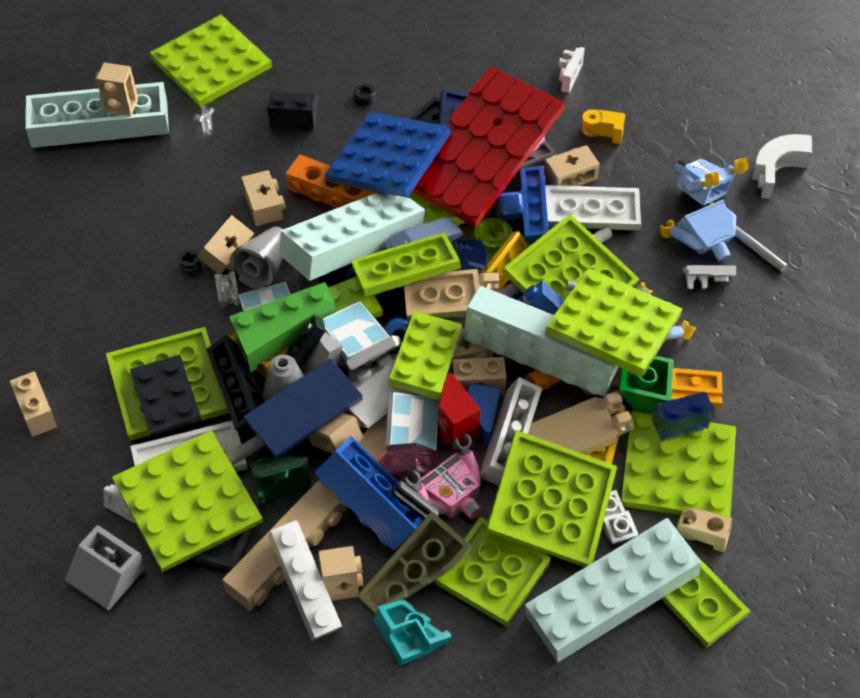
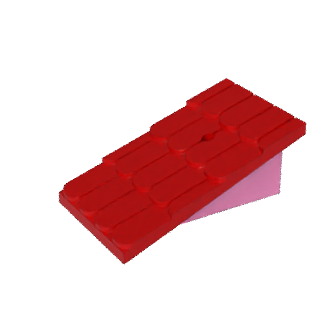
M490 66L471 88L469 95L451 115L450 120L445 125L450 127L451 134L412 193L476 228L530 154L545 141V134L565 109V102L557 98L555 99L553 96Z

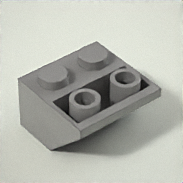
M97 525L79 544L65 581L109 611L145 570V566L139 552Z

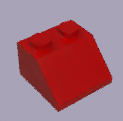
M451 372L446 376L439 404V417L437 418L439 431L437 435L441 443L448 445L451 451L454 452L456 451L452 445L454 438L458 439L462 447L465 444L462 434L469 435L471 441L479 438L481 409Z

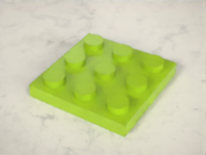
M480 517L464 539L472 546V549L453 570L436 579L435 584L507 627L550 564L551 557L541 551L485 532L488 521Z

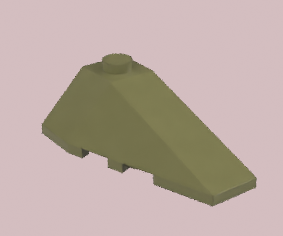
M431 511L358 594V597L376 613L378 607L401 599L404 600L453 570L472 549V546Z

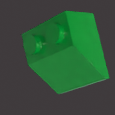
M655 356L643 377L621 368L619 393L635 412L664 415L671 403L674 360Z

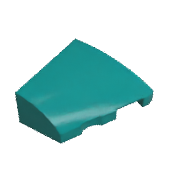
M403 599L378 607L374 617L376 626L400 666L436 650L449 642L452 637L447 630L442 633L429 624L431 620L429 617L416 612L413 606Z

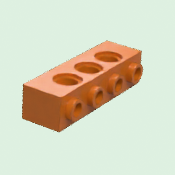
M300 154L286 172L287 189L311 197L316 201L329 204L336 209L377 193V191L327 181L325 173L330 166Z

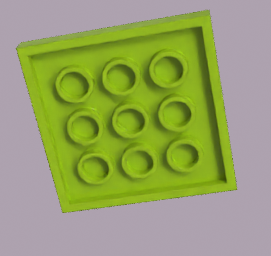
M222 15L150 52L151 59L200 107L272 68V61Z
M571 214L566 216L507 264L502 271L523 293L530 286L537 285L540 281H543L562 298L563 303L572 292L566 290L567 281L578 283L588 268L631 287H634L639 281V278Z
M588 268L546 326L545 334L643 377L679 319L682 308Z
M205 327L106 353L129 441L150 436L130 369L176 355L181 356L202 421L229 413L206 350L211 346Z
M631 411L634 429L628 433L621 495L623 507L681 515L682 510L685 508H692L730 518L736 426Z
M212 430L112 477L117 490L161 572L262 523V516Z
M516 430L512 437L485 532L586 568L594 561L617 466Z

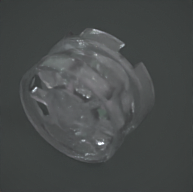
M231 271L227 275H222V273L215 274L220 308L227 307L228 304L240 305L235 271Z

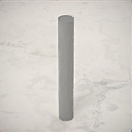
M736 226V238L780 272L787 268L788 265Z

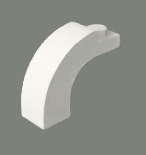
M784 135L769 141L762 147L757 156L752 174V180H758L757 188H761V198L771 199L775 185L776 170L783 167L807 168L812 154L811 135Z

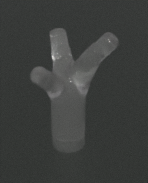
M203 105L201 106L202 115L194 114V118L200 120L204 135L209 136L213 133L211 115L215 109L212 107L206 111V106Z

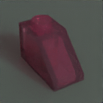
M419 443L387 445L384 462L388 473L411 477L408 472L414 470L423 478L439 466V452Z

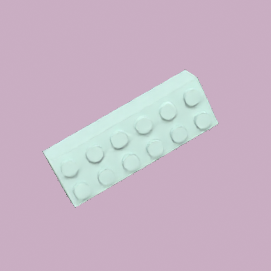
M164 83L135 85L138 101L131 116L104 112L103 104L99 99V88L26 96V131L31 147L169 134L168 108Z
M377 192L281 230L279 255L310 281L352 263L351 260L385 249L384 242L405 229L422 225L425 209L409 197Z
M483 286L479 287L467 307L464 331L465 340L474 345L489 349L496 354L511 358L520 364L540 370L544 374L557 377L568 384L581 387L592 394H598L602 397L607 395L617 375L618 366L545 334L546 326L554 315Z
M666 518L526 603V617L558 663L660 600L668 593L697 577L700 572L701 561L669 519Z

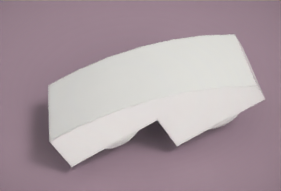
M617 490L610 493L602 529L612 545L638 536L629 511H625Z

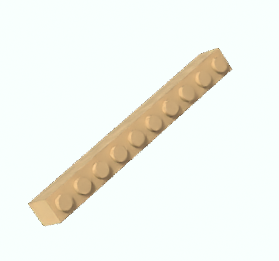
M386 414L363 434L364 438L358 443L388 470L392 466L395 457L399 453H404L407 449L385 446ZM318 480L271 530L297 520L310 549L312 545L316 546L320 543L324 533L330 526L334 527L340 521L347 507L341 504L338 496L330 488L324 487ZM270 531L222 579L225 592L249 611L256 605H261L266 600L268 592L275 585L281 584L285 579L268 538Z

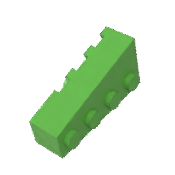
M324 282L229 316L233 336L250 373L256 370L263 361L272 360L279 351L290 346L292 342H297L301 336L302 327L307 321L310 322L314 315L323 319L336 313L335 300Z

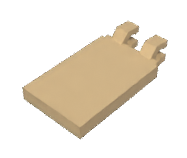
M477 269L451 271L404 285L407 320H411L414 311L438 318L465 317L467 307L480 286L493 291H499L498 273H482L478 275Z
M616 391L605 395L603 399L601 397H594L531 423L528 434L587 455L617 443L616 436L633 430L634 425L629 411L617 414L613 419L610 415L624 409L622 398L619 392Z

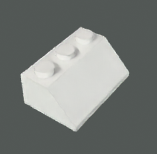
M387 353L381 356L376 361L377 365L360 372L357 375L358 379L352 383L363 395V400L345 411L344 414L356 417L361 427L369 428L388 413L389 393L412 394L411 392L388 386L389 378L398 355Z

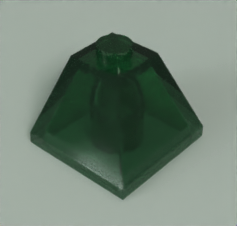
M280 456L277 459L275 457L260 458L255 462L249 463L256 494L263 498V503L311 489L307 457Z

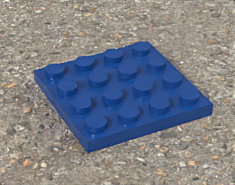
M369 112L329 167L325 177L329 182L408 198L450 136V127Z

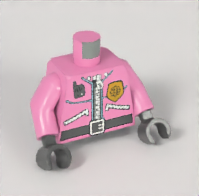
M462 434L465 441L463 447L459 444L457 438H454L452 442L453 447L461 451V455L455 453L423 478H421L417 471H409L408 474L412 477V483L406 477L402 478L401 481L439 509V515L444 514L448 518H454L463 511L470 519H474L482 511V507L476 502L479 498L482 482L479 466L473 451L468 449L472 442L471 438L467 434Z

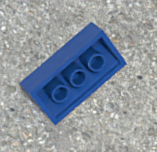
M352 436L315 472L320 483L324 487L330 488L338 496L341 504L358 515L359 521L364 526L370 527L378 535L380 542L385 546H389L393 551L416 530L423 520L420 515L392 494V488L398 481Z

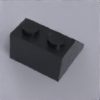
M270 91L267 106L269 127L314 129L320 95Z

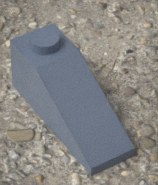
M448 216L405 229L384 242L386 249H390L444 232L451 243L462 236L463 233L453 219Z

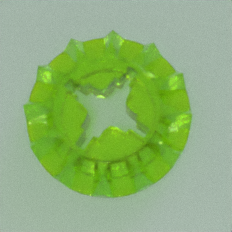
M495 217L481 220L474 229V238L477 239L478 245H485L486 249L494 247L497 250L512 234L511 226L503 219ZM491 229L496 235V238H493L490 235Z

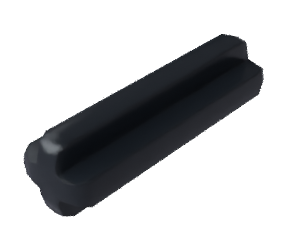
M398 481L392 488V494L423 519L431 511L439 516V509L403 481Z

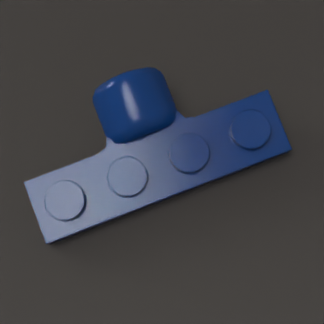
M544 166L520 169L521 191L502 193L498 199L502 220H524L526 243L536 242L549 231Z

